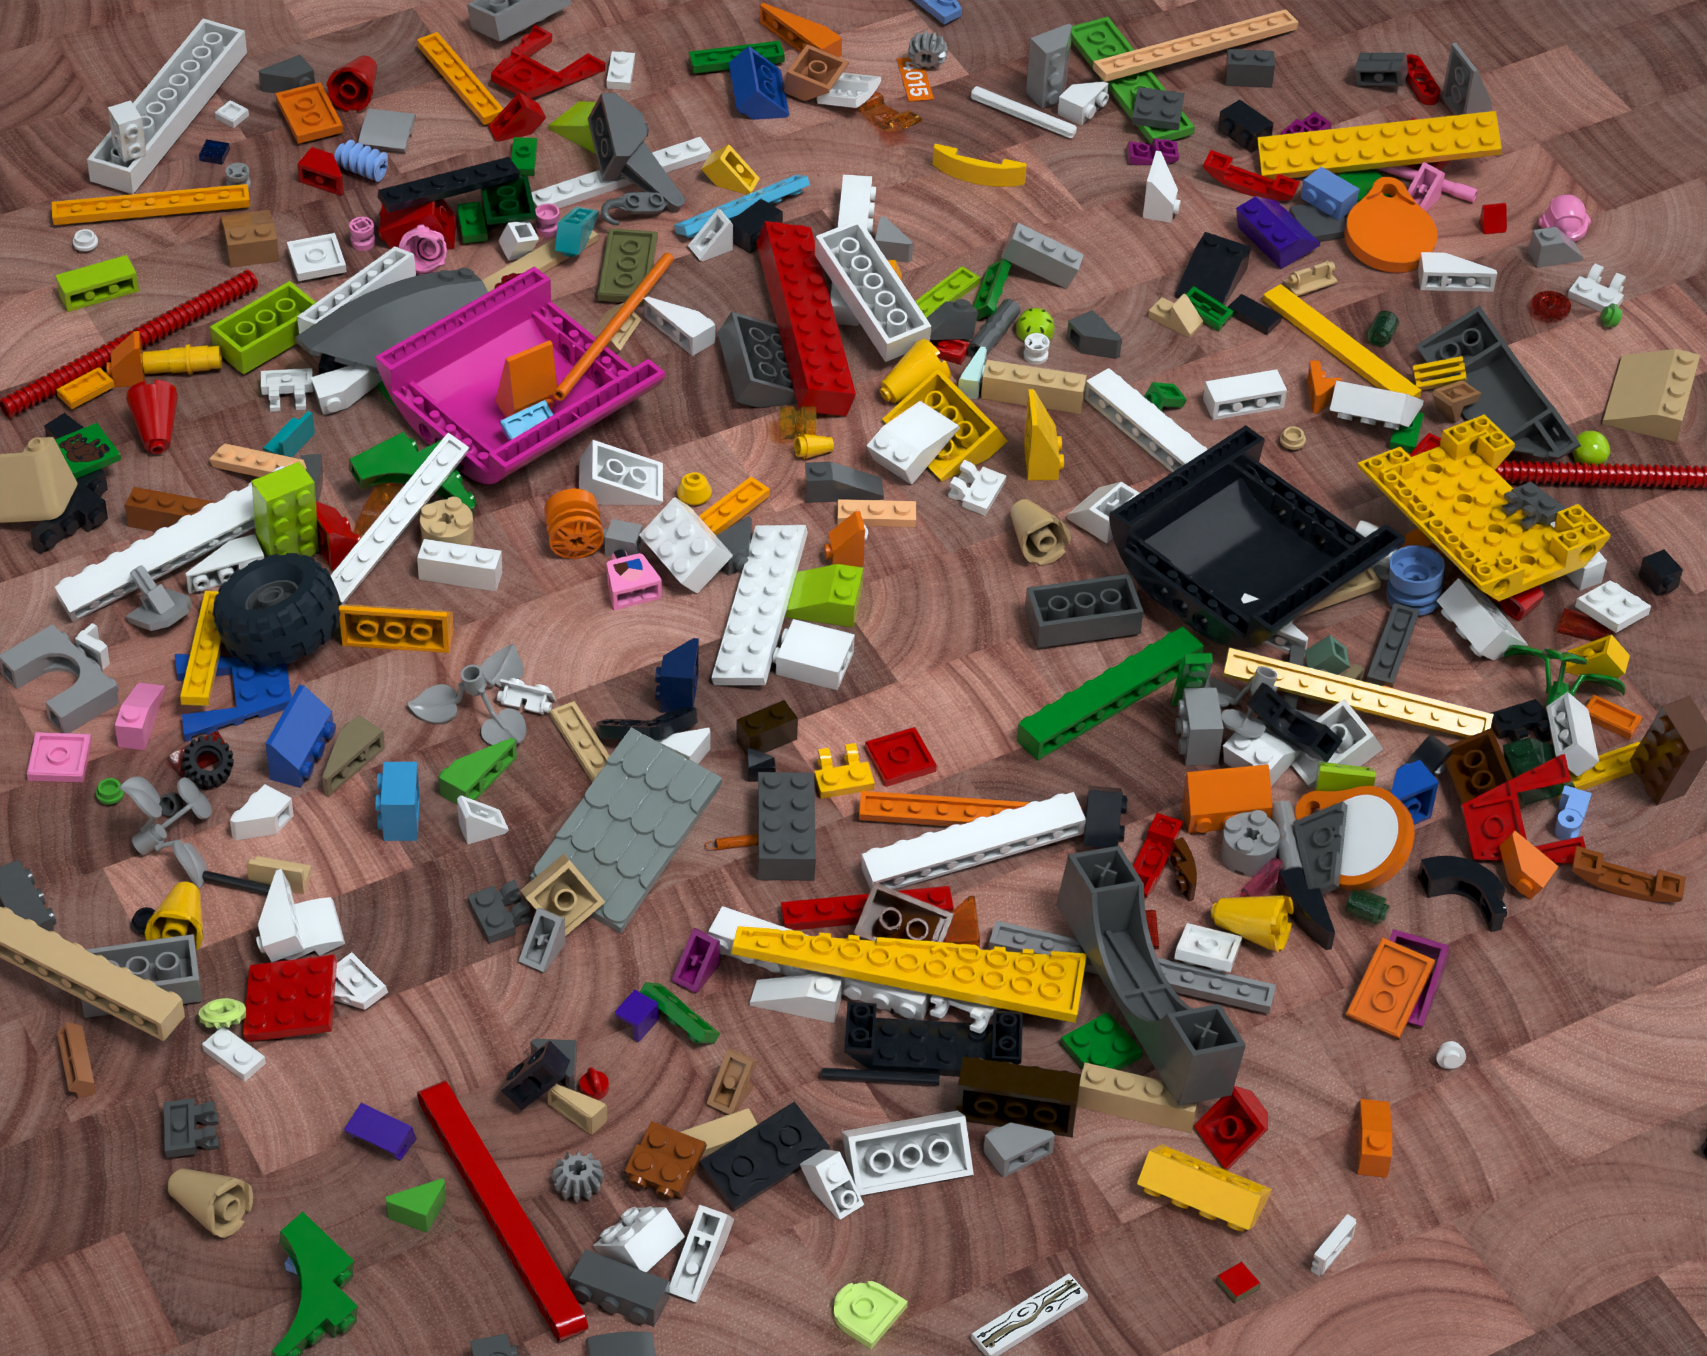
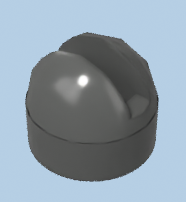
M169 792L160 797L159 805L162 807V813L166 816L176 814L183 807V799L179 794Z

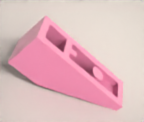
M138 683L123 702L115 723L118 747L146 750L166 690L164 685Z

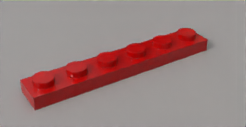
M949 886L898 891L954 913ZM869 894L781 902L783 925L791 930L855 925L859 921Z

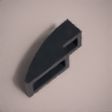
M1301 868L1279 870L1276 889L1279 896L1291 897L1293 901V914H1290V916L1313 941L1325 950H1332L1335 930L1320 888L1308 889Z

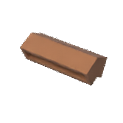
M66 1022L57 1035L68 1090L76 1092L78 1098L95 1095V1083L83 1026Z

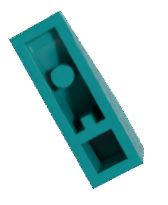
M575 207L558 222L555 251L562 252V255L567 257L579 255L587 245L599 216V211Z

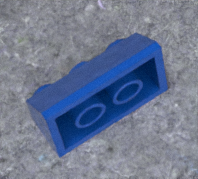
M750 46L729 62L730 77L736 101L735 106L741 114H746L753 120L786 118L790 115L786 93H784L781 69Z
M299 684L265 743L270 780L298 788L302 787L306 778L309 779L311 777L317 758L320 759L323 756L325 744L328 739L333 738L336 730L332 711L304 685Z

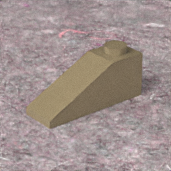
M360 715L342 727L322 776L325 796H331L385 749L382 729Z

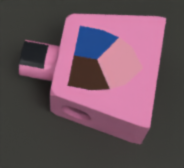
M622 549L612 554V560L606 563V571L613 610L662 598V580L643 554L638 553L628 556L626 551Z

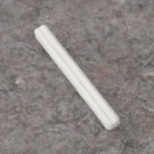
M978 86L971 92L973 100L1070 139L1076 135V125Z

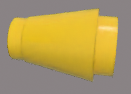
M801 434V436L796 437L794 440L795 454L797 457L807 459L833 452V438Z

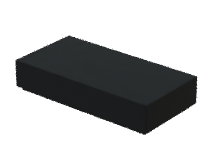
M1243 294L1228 306V308L1234 311L1233 316L1265 334H1269L1282 320V315Z

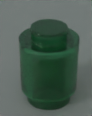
M1380 311L1376 314L1368 330V340L1372 345L1384 347L1391 342L1399 325V319L1394 313Z
M1353 889L1346 905V911L1351 912V916L1378 925L1380 920H1386L1390 905L1386 904L1387 898L1362 889L1360 891Z

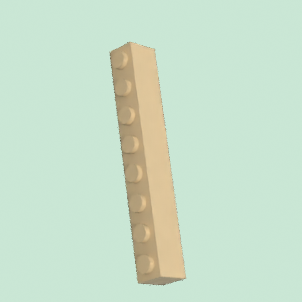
M0 907V958L162 1041H165L184 1019L183 1001L175 992H167L156 986L151 980H144L134 975L129 969L110 963L102 955H95L85 950L80 944L71 943L63 939L58 933L39 927L31 919H24L14 914L9 908Z

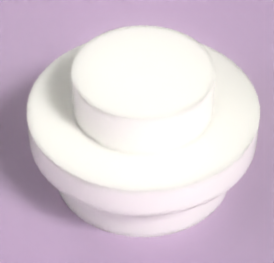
M89 229L77 231L73 238V246L79 251L88 252L98 245L97 236Z
M1449 1041L1439 1047L1436 1059L1441 1067L1455 1069L1465 1062L1466 1053L1464 1048L1458 1043Z

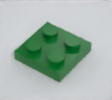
M1108 1012L1062 1036L1060 1045L1082 1070L1085 1063L1121 1070L1141 1059L1143 1053L1141 1048Z

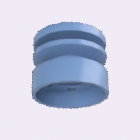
M1421 545L1406 546L1392 554L1389 560V579L1386 590L1387 601L1391 607H1393L1394 603L1419 609V615L1431 613L1439 607L1440 604L1436 600L1442 595V582L1445 573V563L1441 555L1435 550Z

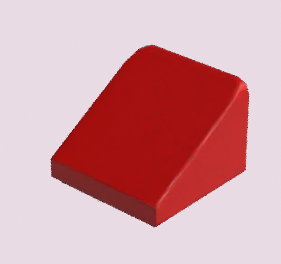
M1506 203L1482 205L1479 225L1484 234L1506 232Z

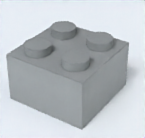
M1217 687L1184 688L1183 700H1178V715L1180 718L1175 720L1176 734H1181L1178 744L1179 754L1184 755L1185 766L1218 765L1224 728Z

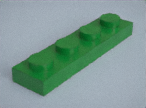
M780 41L689 51V61L694 74L729 70V62L748 46L773 64L785 62V54Z
M1212 653L1184 654L1171 694L1172 706H1178V700H1183L1184 688H1205L1213 665Z

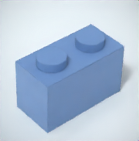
M1320 167L1303 180L1301 199L1339 221L1357 204L1359 188L1327 169Z

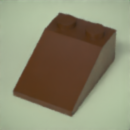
M874 882L853 935H858L859 940L876 941L877 937L944 942L954 914Z

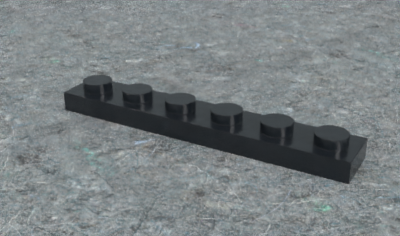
M509 157L379 189L377 197L388 213L518 180L520 171Z

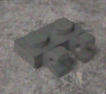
M1532 482L1505 493L1504 498L1509 502L1502 506V511L1508 516L1522 508V512L1527 516L1520 519L1519 524L1525 529L1531 528L1540 521L1545 525L1555 522L1557 512L1566 509V507Z
M515 880L504 884L498 892L492 886L468 895V902L489 944L516 934L515 926L532 922L528 913L530 908L526 900L521 901L518 894L519 887ZM516 904L512 907L511 911L507 912L506 905Z
M194 1098L164 1102V1145L167 1158L197 1154V1146L207 1150L219 1149V1137L216 1136L215 1125L219 1124L218 1112L215 1109V1101L205 1102L201 1105H196ZM196 1122L204 1125H214L196 1130Z

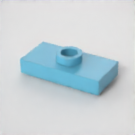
M546 400L501 420L499 424L510 441L554 414Z

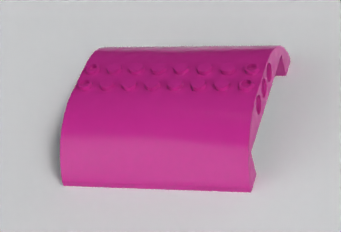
M535 266L375 356V362L382 381L391 399L408 424L429 445L442 440L447 433L467 445L469 452L460 462L461 472L482 484L499 482L655 389L665 378V371L650 359L633 368L606 346L565 399L555 401V405L551 409L554 415L509 441L499 424L506 417L495 402L505 359L550 340L553 344L558 387L596 339V337L551 302V279Z

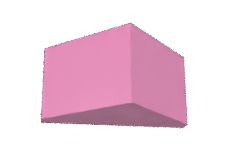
M1423 162L1408 192L1415 202L1427 211L1441 197L1445 173Z

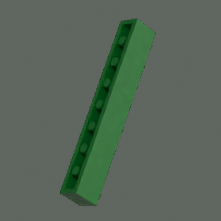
M1183 626L1174 632L1167 633L1159 641L1148 644L1142 651L1133 656H1128L1120 664L1106 669L1103 674L1092 680H1087L1074 691L1065 693L1062 698L1052 704H1047L1035 714L1023 718L1018 723L1017 742L1039 761L1176 679L1184 654L1203 653L1204 645Z

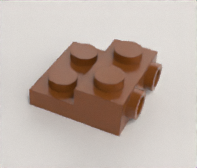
M651 1121L641 1144L636 1145L626 1166L625 1173L629 1178V1182L639 1188L645 1189L647 1185L657 1189L656 1193L667 1199H673L674 1196L683 1199L707 1144L702 1140Z

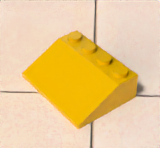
M939 368L882 418L887 424L921 401L959 425V430L927 466L942 482L961 473L960 466L964 460L971 462L975 466L989 459L1008 442L1000 430Z

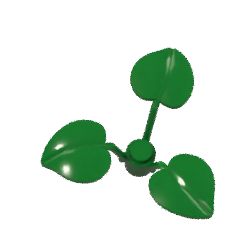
M1509 645L1504 652V657L1529 655L1539 657L1545 661L1547 685L1545 693L1548 694L1545 708L1566 692L1574 697L1576 690L1583 681L1608 686L1619 691L1623 696L1625 694V685L1621 680L1607 675L1591 673L1580 674L1571 690H1569V684L1563 683L1566 663L1586 665L1587 659L1568 652L1562 653L1554 649H1542L1541 651L1524 645ZM1550 659L1561 660L1558 681H1553L1552 686Z

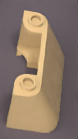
M36 437L31 439L23 453L0 454V523L52 520L59 517L65 511L78 483L54 437Z

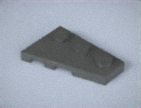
M1343 801L1293 822L1308 889L1320 888L1322 895L1339 888L1348 806Z

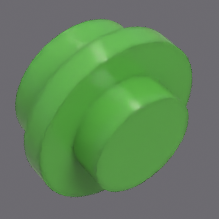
M1614 303L1604 307L1600 316L1602 325L1607 328L1610 326L1616 327L1621 320L1622 309L1618 308V305Z
M106 778L99 783L96 789V797L103 804H115L124 797L125 792L119 789L121 783L118 780Z

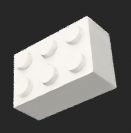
M676 497L639 534L677 580L697 594L733 556L694 510Z

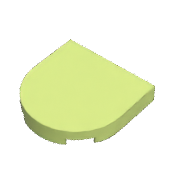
M873 1281L857 1284L850 1283L844 1286L835 1297L834 1319L843 1332L872 1349L904 1312L908 1301Z

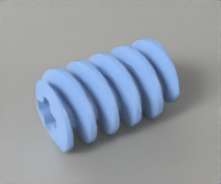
M348 140L346 144L341 143L334 155L339 168L343 167L347 171L351 170V172L368 177L371 180L380 182L386 174L388 154L386 152L380 154L378 149L371 150L370 146L363 147L362 143L355 145L354 140Z

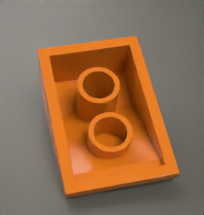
M550 340L505 359L495 402L506 418L546 400L550 409L555 405L556 399L553 396V392L557 388L553 344Z

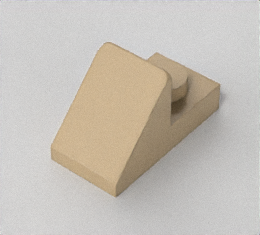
M1183 294L1175 303L1161 297L1148 313L1149 319L1188 338L1203 325L1202 318L1186 294Z

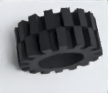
M208 735L207 740H204V736H199L198 741L193 739L190 745H187L181 765V770H184L183 776L185 778L189 777L194 783H198L197 787L199 789H202L203 785H207V790H212L213 785L218 788L222 782L225 783L228 780V776L231 774L234 759H232L233 752L232 750L228 751L229 745L227 742L224 745L221 744L222 739L219 737L217 741H213L212 735ZM203 754L212 755L217 759L218 766L211 771L203 770L198 766L197 758Z

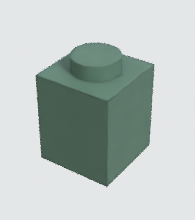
M1331 635L1305 650V666L1320 671L1324 669L1336 675L1350 668L1347 648Z

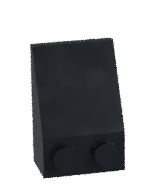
M1205 232L1195 247L1175 293V298L1179 299L1183 294H1187L1194 286L1223 305H1226L1248 268L1250 246ZM1192 296V298L1196 299V300L1199 301L1200 303H1203V302H1201L1200 300H1198L1197 298H1195V297Z

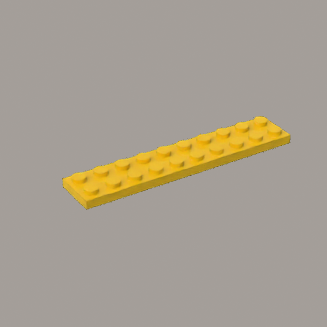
M1496 111L1258 137L1261 174L1275 180L1277 174L1288 178L1309 176L1320 167L1332 173L1422 164L1423 162L1431 163L1502 155Z

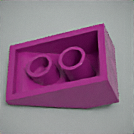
M1393 929L1390 941L1430 957L1436 962L1408 1021L1409 1024L1424 1027L1450 956L1449 945Z

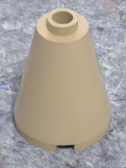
M1028 499L1020 500L1012 506L1010 511L1011 519L1021 552L1028 562L1046 565L1055 562L1066 552L1064 548L1067 542L1070 544L1071 541L1070 530L1063 521Z
M182 1168L173 1173L168 1181L169 1194L213 1235L223 1238L233 1235L244 1224L245 1221L241 1220L245 1211H251L253 1204L252 1187L240 1178Z

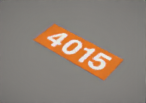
M908 57L896 58L908 101L934 99L925 67L920 68L919 64H912V59Z

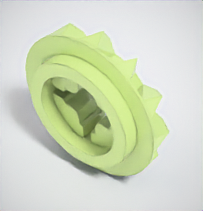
M222 998L213 1000L199 1010L200 1023L205 1024L208 1028L214 1026L217 1029L221 1027L229 1028L230 1025H237L240 1023V1020L246 1018V1007L242 1002L234 999Z

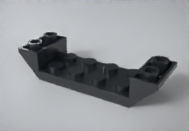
M847 1002L844 1053L869 1070L940 1074V1076L960 1077L963 1057H978L984 1060L1010 1062L1017 1065L1021 1063L1023 1012L994 1010L992 1024H988L982 1033H977L970 1030V1025L973 1023L876 1018L877 1003Z

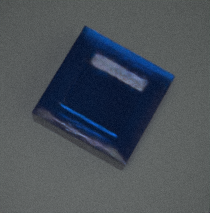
M206 139L199 153V160L223 165L230 151L229 143Z

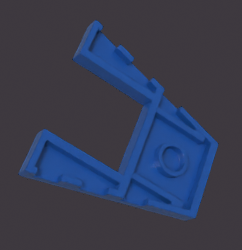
M175 654L178 681L185 679L190 654ZM220 656L216 676L233 674L237 707L182 714L185 742L191 741L192 736L204 732L206 735L216 733L218 728L232 723L234 726L243 724L244 719L256 715L262 718L285 710L291 700L287 664H280L277 667H265L262 665L255 667L247 665L246 662H241L236 657Z

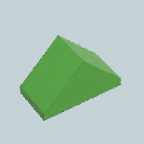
M441 1178L386 1196L385 1202L388 1218L428 1233L446 1201L445 1182Z

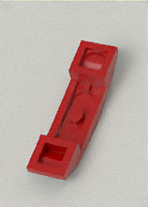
M1210 150L1202 167L1213 178L1227 187L1253 197L1257 196L1276 201L1292 200L1300 185V181L1277 174L1275 180L1231 165L1233 157Z
M1156 813L1148 829L1147 838L1133 865L1144 883L1145 898L1149 897L1156 887L1170 858L1173 841L1178 838L1183 824L1181 820L1160 813Z

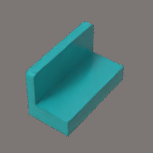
M307 411L300 419L293 417L263 447V451L293 457L315 434L313 413Z

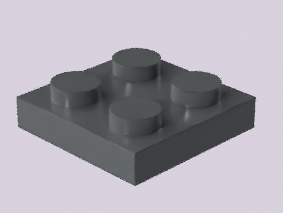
M1138 87L1132 124L1179 130L1185 93Z

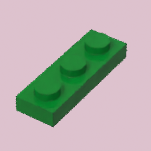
M1001 259L987 267L973 305L978 311L976 321L985 316L989 317L996 311L998 299L1003 293L1002 288L1009 276L1008 272L1012 264L1010 261Z
M645 982L639 991L658 1002V1010H662L668 1015L667 1020L670 1023L688 1032L687 1037L697 1044L715 1043L721 1033L661 983Z

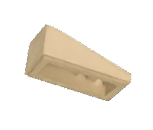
M558 1084L548 1090V1105L587 1133L593 1135L606 1123L607 1105L603 1102Z

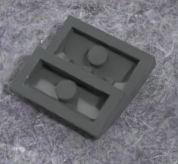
M615 1332L596 1335L586 1339L588 1356H656L652 1332Z

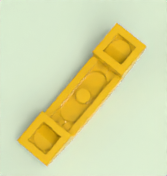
M934 144L932 165L954 178L994 187L1020 186L1026 182V163L1004 159L1002 164L957 155L958 148Z

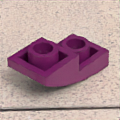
M1314 111L1302 122L1296 119L1280 133L1283 135L1332 129L1331 122Z
M1154 138L1152 145L1129 141L1126 147L1128 164L1152 165L1156 151H1161L1166 164L1179 160L1177 142Z

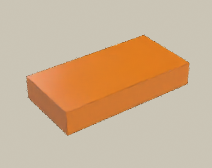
M1593 695L1585 706L1589 710L1592 723L1629 740L1640 726L1643 718L1596 695Z

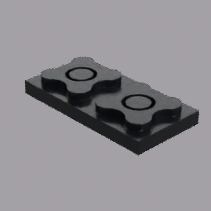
M794 1101L700 1160L698 1166L734 1212L802 1169L800 1163L823 1149L829 1150L830 1146Z

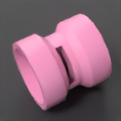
M550 203L539 205L535 209L537 234L545 238L556 236L559 208Z
M367 217L354 218L349 225L351 246L358 251H368L375 246L374 223Z

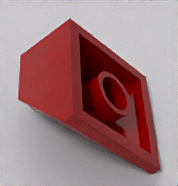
M1234 1086L1232 1095L1221 1097L1200 1118L1194 1127L1224 1169L1229 1170L1268 1130V1112L1251 1090Z

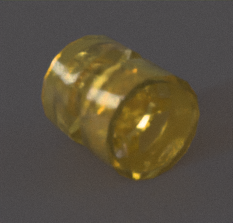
M794 406L780 407V440H794L796 436H801V434L816 435V406H802L800 410H796Z

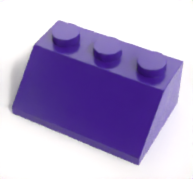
M1255 196L1236 208L1238 228L1280 269L1320 246V242L1276 200Z

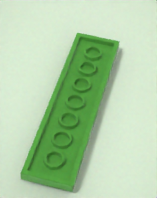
M1108 16L1072 26L1071 41L1092 69L1094 61L1134 50ZM1151 70L1106 81L1109 91L1131 119L1138 87L1166 91ZM1183 111L1179 130L1136 125L1151 145L1154 138L1172 141L1192 135L1195 130V126Z

